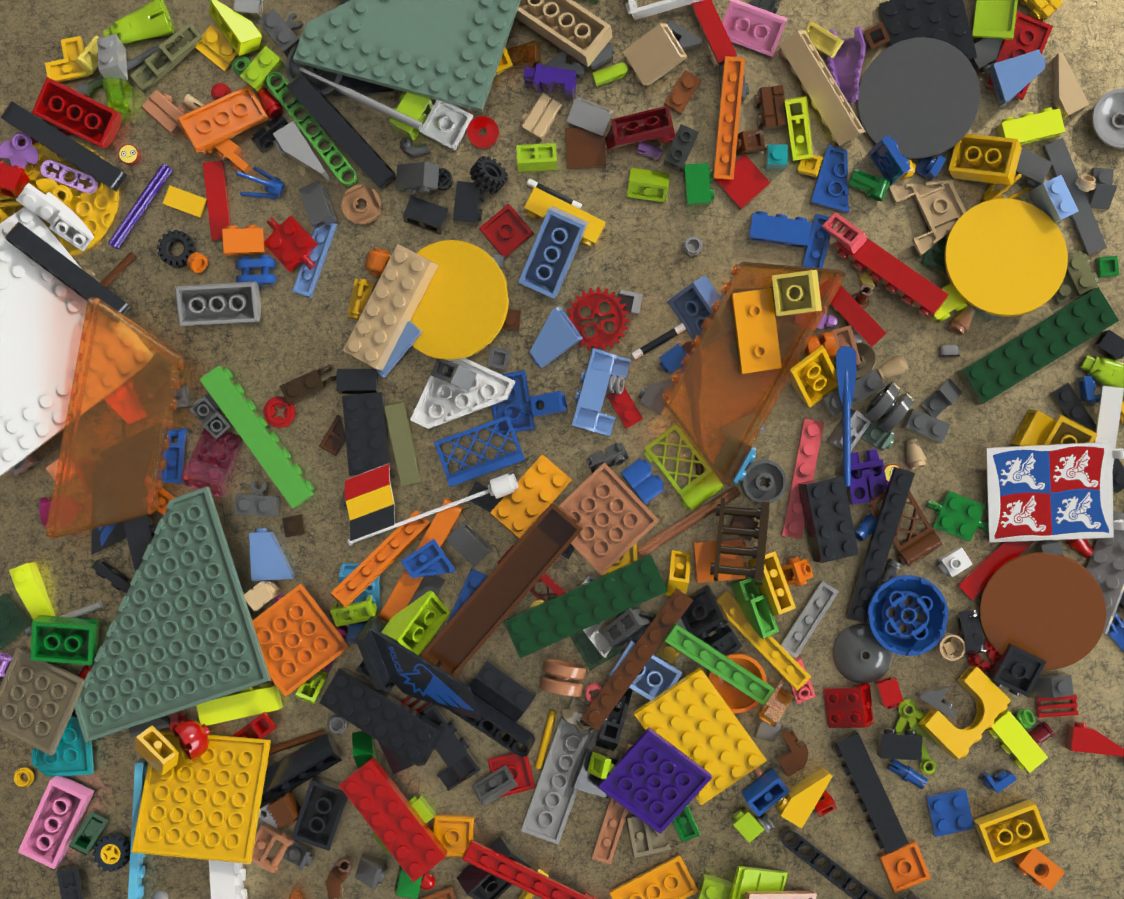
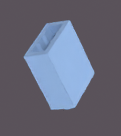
M1062 175L1041 184L1029 192L1034 205L1044 211L1055 223L1079 211Z

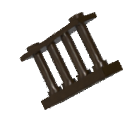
M721 498V504L716 506V516H719L715 563L711 562L710 575H714V581H718L719 573L751 576L752 579H755V585H763L770 502H761V508L747 509L725 507V498ZM724 515L756 517L757 520H760V524L755 529L724 526ZM723 534L754 537V539H758V547L722 546ZM721 554L752 556L753 559H756V567L720 565Z

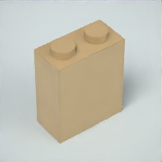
M666 23L658 24L623 51L626 56L625 61L630 67H633L636 72V79L643 85H651L688 58Z

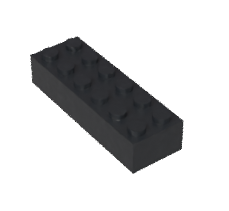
M348 668L338 669L319 702L416 766H423L427 763L445 729L383 690H376L372 683Z

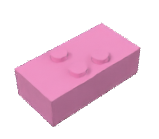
M64 776L52 778L18 852L55 869L64 860L69 844L74 838L94 794V790Z

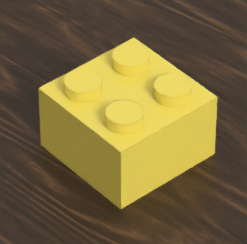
M817 270L772 276L776 316L822 311Z

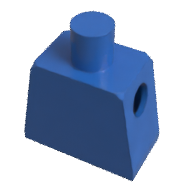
M556 391L531 396L530 402L520 403L522 415L532 413L533 417L568 412L565 392ZM540 402H544L543 409L539 408Z

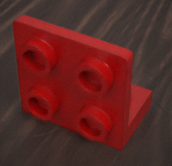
M870 684L824 689L828 728H866L874 724Z

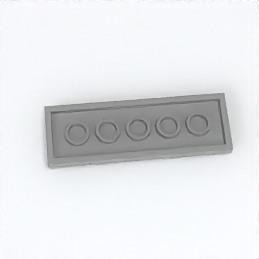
M1113 510V521L1124 519V513ZM1113 530L1114 537L1098 538L1086 568L1098 582L1105 599L1106 623L1103 634L1106 635L1124 591V530Z
M561 717L521 832L559 845L578 791L571 787L584 750L592 751L599 730L596 731L593 728L589 733H581L574 725L568 724Z

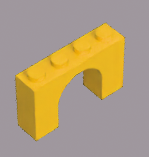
M969 666L956 680L973 697L976 703V716L969 726L963 729L956 728L938 710H930L918 723L954 759L964 758L969 753L971 745L977 743L982 738L981 734L995 723L994 719L999 714L1006 711L1008 708L1007 704L1011 701L977 666Z

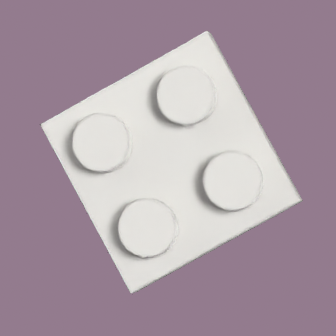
M436 100L420 133L456 151L473 119V115L453 104Z

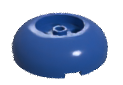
M912 575L897 576L880 585L871 597L867 613L870 630L878 643L895 654L905 656L920 655L935 647L945 634L947 616L949 617L947 603L940 590L930 581ZM906 597L911 598L909 605L904 604ZM890 608L895 610V615L892 617L888 615ZM904 611L908 614L906 618H903ZM917 613L922 614L920 622L916 621ZM902 624L907 627L905 633L900 632L899 627Z

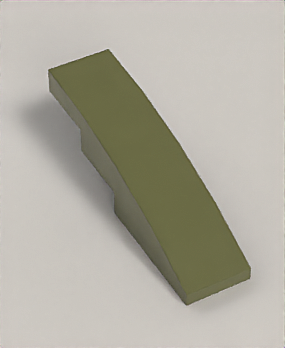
M189 22L160 44V49L144 60L145 64L133 72L130 77L143 93L146 92L180 63L198 45L203 37Z
M402 401L384 405L401 486L420 483L421 477L405 403Z

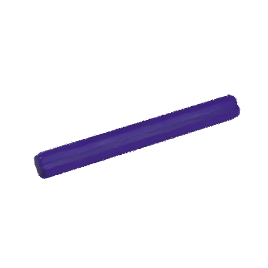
M166 164L160 166L108 241L109 245L116 249L120 247L172 172L169 166Z

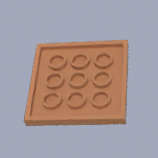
M605 462L559 505L584 527L571 544L601 576L659 522V519Z

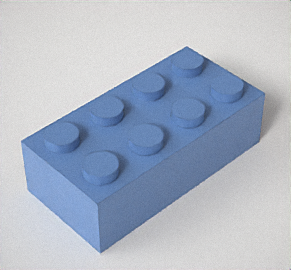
M550 207L518 283L555 299L559 294L589 222L556 207Z

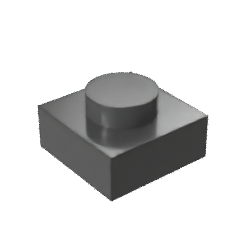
M491 346L487 366L506 371L511 351Z

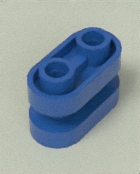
M260 255L259 259H251L250 256H240L239 260L235 261V269L241 270L242 275L236 276V283L276 284V276L269 274V269L275 268V259H271L270 255ZM249 270H261V274L250 275Z

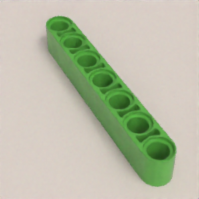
M279 72L270 73L266 79L267 85L342 185L347 188L356 185L358 182L356 172L317 120L289 91L286 86L288 82ZM280 79L281 84L278 87H274L273 82ZM293 95L291 102L286 103L284 101L286 96ZM299 111H305L304 117L296 118ZM316 126L317 131L314 134H309V128ZM329 142L327 149H320L321 143ZM334 158H341V162L339 165H332V160ZM345 174H353V178L350 181L346 182L343 180Z

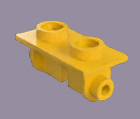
M361 278L355 279L347 313L348 318L359 320L373 292L374 282Z

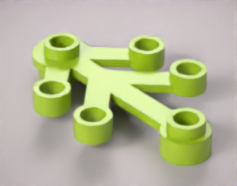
M905 699L904 702H901L898 706L900 717L894 728L896 732H902L908 721L910 729L917 730L916 733L933 741L935 745L940 747L918 726L916 718L922 720L926 713L918 710V705L913 700ZM911 706L912 711L910 713H906L905 711L906 707ZM922 738V760L919 761V769L925 774H932L936 770V763L929 758ZM927 763H931L932 765L931 769L926 770L925 768Z

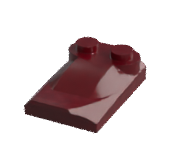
M669 105L611 119L612 125L605 137L607 151L628 144L655 139L663 144L671 142L675 137V131Z

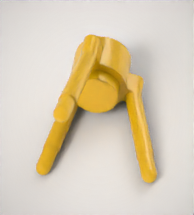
M1021 174L1014 178L1013 184L1021 178ZM991 183L988 189L982 193L984 196L981 199L982 202L1002 199V194L1012 185H1005L999 191L996 189L992 191L996 184ZM1026 187L1007 198L1015 199L1029 191L1030 188Z

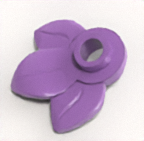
M18 132L13 135L11 140L4 141L0 145V158H10L12 167L17 165L24 169L28 162L31 164H37L38 151L32 146V139L26 133ZM21 139L25 140L24 146L19 145Z

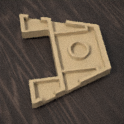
M952 180L926 182L925 184L911 183L902 186L890 185L888 187V191L895 204L912 197L915 198L931 231L912 240L919 257L952 230L958 219L966 212Z

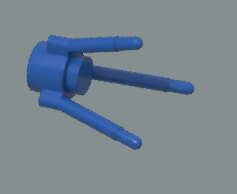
M256 166L253 169L270 180L265 181L239 171L236 172L238 176L265 185V191L268 192H240L241 196L263 197L275 200V197H281L284 188V182H281V179L268 174Z

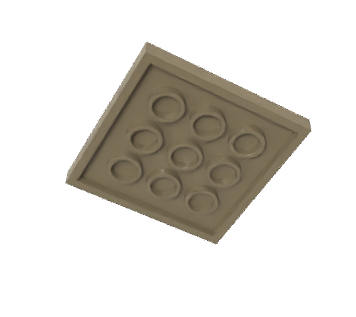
M17 648L0 685V729L48 755H54L72 715L76 701L82 692L85 679L51 662L31 661V652L23 648Z

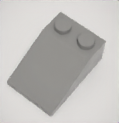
M294 121L273 133L276 138L273 142L283 156L287 154L291 160L324 180H331Z

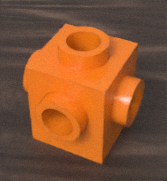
M799 556L787 560V564L781 566L787 585L795 584L798 587L807 584L806 580L814 577L808 558L799 559Z

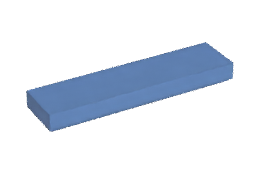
M331 223L321 228H318L317 224L315 225L311 236L319 245L312 250L309 258L316 266L309 270L304 263L301 264L292 292L312 299L338 225L337 223Z

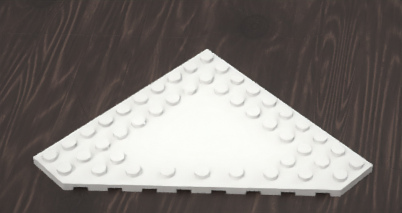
M23 207L0 223V476L140 373L154 356L123 318L119 323L111 320L4 238L15 224L20 222L80 267L38 215L26 207Z

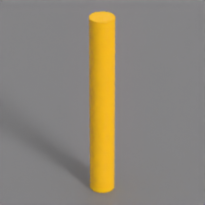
M549 709L535 764L536 769L542 770L557 713L555 710Z

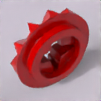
M276 396L267 401L263 409V415L269 425L283 428L290 425L293 421L296 410L293 403L288 405L285 397ZM275 406L279 409L285 408L283 411L285 419L281 416H275L277 413Z
M984 640L986 651L988 652L986 656L990 661L983 660L980 662L981 656L978 653L967 654V660L970 666H977L982 672L991 671L994 663L1000 657L998 650L993 647V644Z

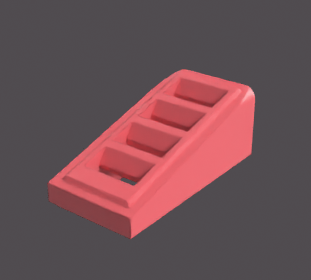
M836 212L822 225V228L853 254L867 240L863 231ZM837 221H839L840 223L834 229H832V227L837 223ZM843 227H846L840 234L838 233Z

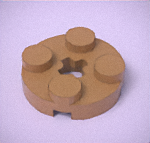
M361 184L354 185L345 192L341 202V209L345 217L355 225H367L375 221L380 215L381 199L374 189ZM359 200L367 202L365 209L356 208Z

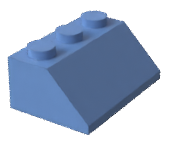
M706 275L692 282L668 300V303L701 350L735 328L733 315Z

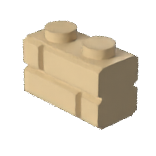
M541 93L539 97L535 96L530 104L532 109L529 114L524 113L520 120L522 124L521 130L542 142L562 109V105L559 102L551 99L544 93Z
M265 580L259 582L253 589L245 593L244 597L249 606L257 611L268 605L270 601H273L279 595L278 590L280 588L274 580Z

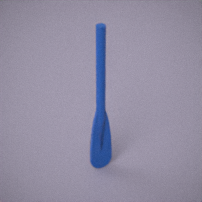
M843 346L836 352L837 384L842 404L843 476L845 486H851V404L855 390L857 364L856 351L850 346Z

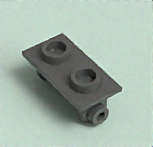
M615 443L605 448L606 456L603 455L602 451L589 455L586 461L592 474L604 462L608 467L625 462L628 459V455L623 444Z

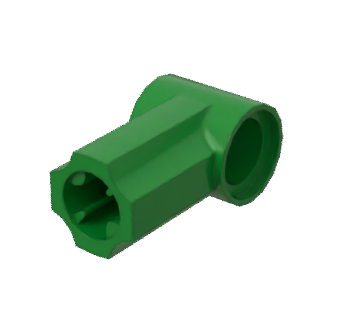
M855 168L849 178L848 185L865 192L873 200L883 201L890 181L881 176L869 175Z

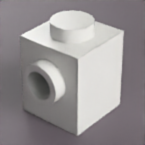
M956 547L937 559L940 563L938 568L943 575L954 577L973 565L962 547Z

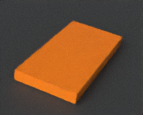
M249 85L177 118L178 123L196 153L268 120V116Z

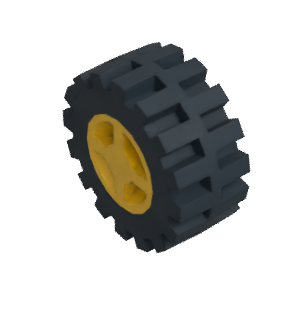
M110 833L101 838L94 846L95 851L93 852V856H95L93 860L98 863L97 867H102L103 871L109 870V872L117 871L124 867L130 860V840H126L124 835L120 836V833Z

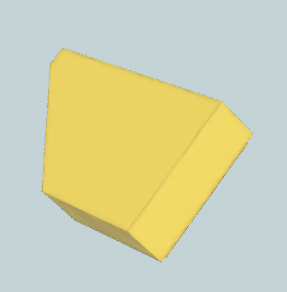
M97 35L91 39L75 60L89 75L93 74L99 66L97 45L99 37Z

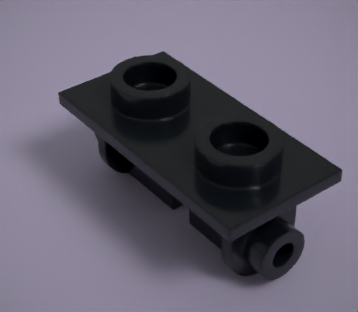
M276 115L275 118L267 123L270 129L266 131L262 127L253 134L251 140L264 153L274 144L273 141L276 140L273 133L289 123L282 115Z

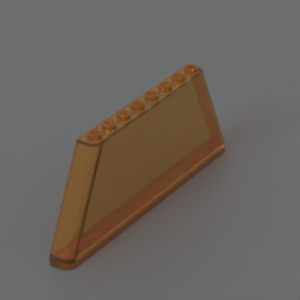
M753 262L735 264L730 273L732 275L730 281L725 282L721 289L723 294L719 300H715L711 307L713 312L709 318L706 317L701 325V328H703L700 335H696L692 341L691 346L693 348L691 352L686 353L681 362L683 364L681 370H677L672 378L673 384L670 389H666L662 399L664 400V406L719 481L725 485L730 486L790 377V369L797 365L846 276V273L843 271ZM817 270L822 311L776 316L772 276ZM772 288L782 368L741 374L731 294Z
M90 297L86 307L46 527V536L50 538H60L154 514L155 510H158L160 499L157 498L158 490H161L163 486L161 473L162 470H165L167 459L164 456L165 451H168L170 447L168 434L169 430L172 431L174 419L171 417L173 410L175 411L177 408L178 400L175 398L176 390L179 391L181 386L179 373L184 369L185 359H182L183 355L99 298Z

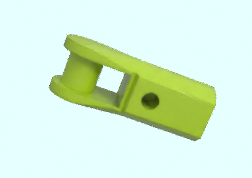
M621 62L593 72L592 77L595 86L597 87L626 77L628 66Z

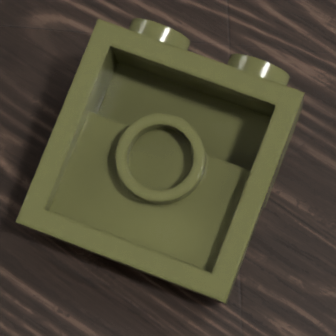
M1079 251L1068 256L1064 280L1060 288L1053 295L1057 305L1098 287V276L1094 271H1090L1088 266L1090 259L1086 253L1082 254Z

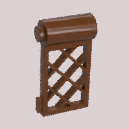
M886 490L868 501L870 503L868 509L874 518L878 517L880 511L876 503L884 499ZM909 491L907 498L910 502L906 500L905 505H913V515H903V509L893 539L899 554L897 559L903 566L907 565L908 567L943 545ZM902 517L911 519L909 530L900 528ZM916 520L922 521L925 525V528L919 532L913 531ZM899 531L908 533L906 540L901 544L897 540Z

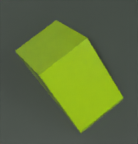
M323 670L317 672L300 685L295 697L315 704L320 697L329 673Z

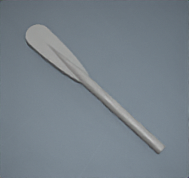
M301 67L299 68L300 72L417 130H421L423 126L422 122L350 88L326 80Z

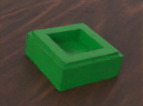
M1118 256L1096 258L1098 278L1119 276Z

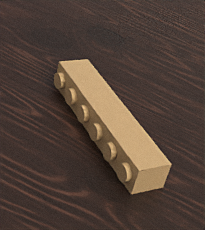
M799 30L780 43L782 56L790 62L791 71L800 79L803 91L809 94L812 99V106L821 114V121L830 129L833 141L839 144V146H843L865 132L864 128L806 31Z

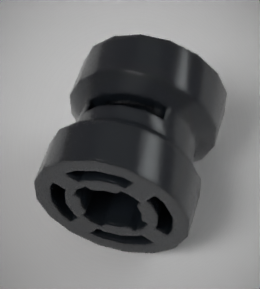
M439 168L438 190L447 191L453 185L452 175L447 169Z

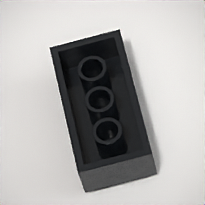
M377 392L342 396L349 476L359 475L390 463V472H392L387 418L384 407L386 405L385 393Z
M832 475L798 483L813 561L825 563L858 555L859 551L844 476Z

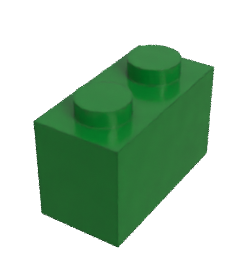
M708 163L684 164L683 175L686 207L709 206L711 200H714V188H710V180H713L712 168H709Z

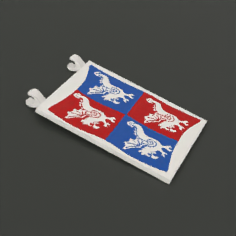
M1112 442L986 448L989 542L1114 537L1113 530H1124V519L1113 521L1112 458L1124 459V448L1112 449Z

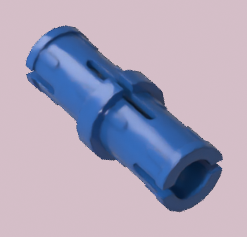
M895 759L890 760L891 764L888 763L887 769L899 775L903 781H909L921 790L925 787L923 783L927 784L928 778L913 771L912 767H907Z

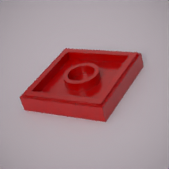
M745 153L735 161L733 180H714L740 210L771 183Z
M509 203L479 228L480 232L497 252L504 256V259L534 235V232Z
M510 752L487 758L490 773L507 765L518 784L517 787L500 797L536 788L528 755L519 757Z

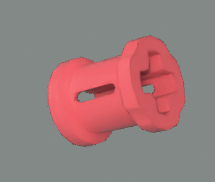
M597 683L589 684L585 690L586 698L591 703L597 695L591 697L589 691H594L596 688L599 693L602 689Z

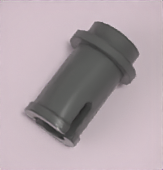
M890 558L889 562H886L887 567L880 580L886 582L894 578L898 570H901L900 562Z

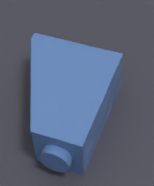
M1040 50L994 63L988 69L1000 107L1009 102L1045 69V58L1041 55Z
M556 307L551 311L530 350L532 361L541 368L550 364L583 339L561 307Z
M255 528V532L249 533L251 581L295 578V574L273 531L267 532V528Z

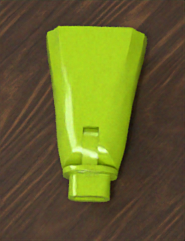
M152 0L133 13L115 21L110 25L109 29L103 31L104 37L116 34L122 44L148 38L172 35L175 30L163 0Z
M1088 354L1085 356L1080 368L1087 371V375H1092V378L1103 386L1124 388V363L1105 357H1092Z

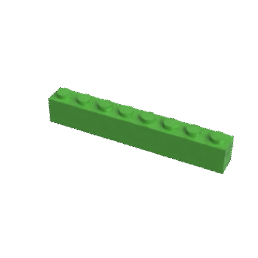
M218 365L199 380L292 509L299 507L315 495L313 492L314 486L308 479L304 480L301 475L303 473L298 464H293L289 459L292 457L285 447L281 448L278 444L280 439L273 431L270 432L266 427L268 423L262 415L258 416L255 412L257 408L250 399L247 400L243 395L245 391L239 383H234L232 380L234 376L227 367L224 368Z

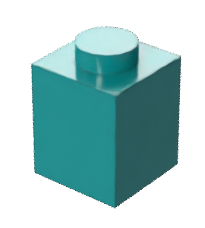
M768 144L765 149L764 169H785L788 161V145Z

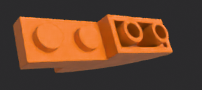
M182 130L180 134L188 140L187 136ZM226 139L201 151L204 154L208 152L212 156L216 152L224 161L228 158L233 162L231 167L236 171H243L249 174L252 170L238 156L242 149L230 139Z

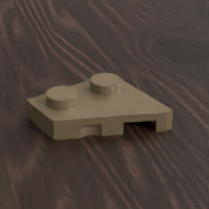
M635 815L626 817L634 858L671 850V846L663 836Z

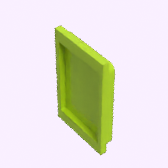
M976 0L972 37L1013 40L1018 0Z
M737 866L729 899H744L745 891H784L788 872Z

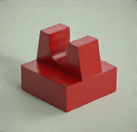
M826 790L823 792L824 799L818 801L814 807L819 818L837 809L832 796Z

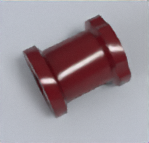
M1044 721L1035 731L1028 732L1039 747L1048 738L1055 737L1053 730Z

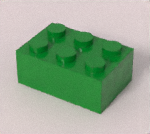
M46 615L37 616L32 621L30 660L92 665L98 653L100 620Z

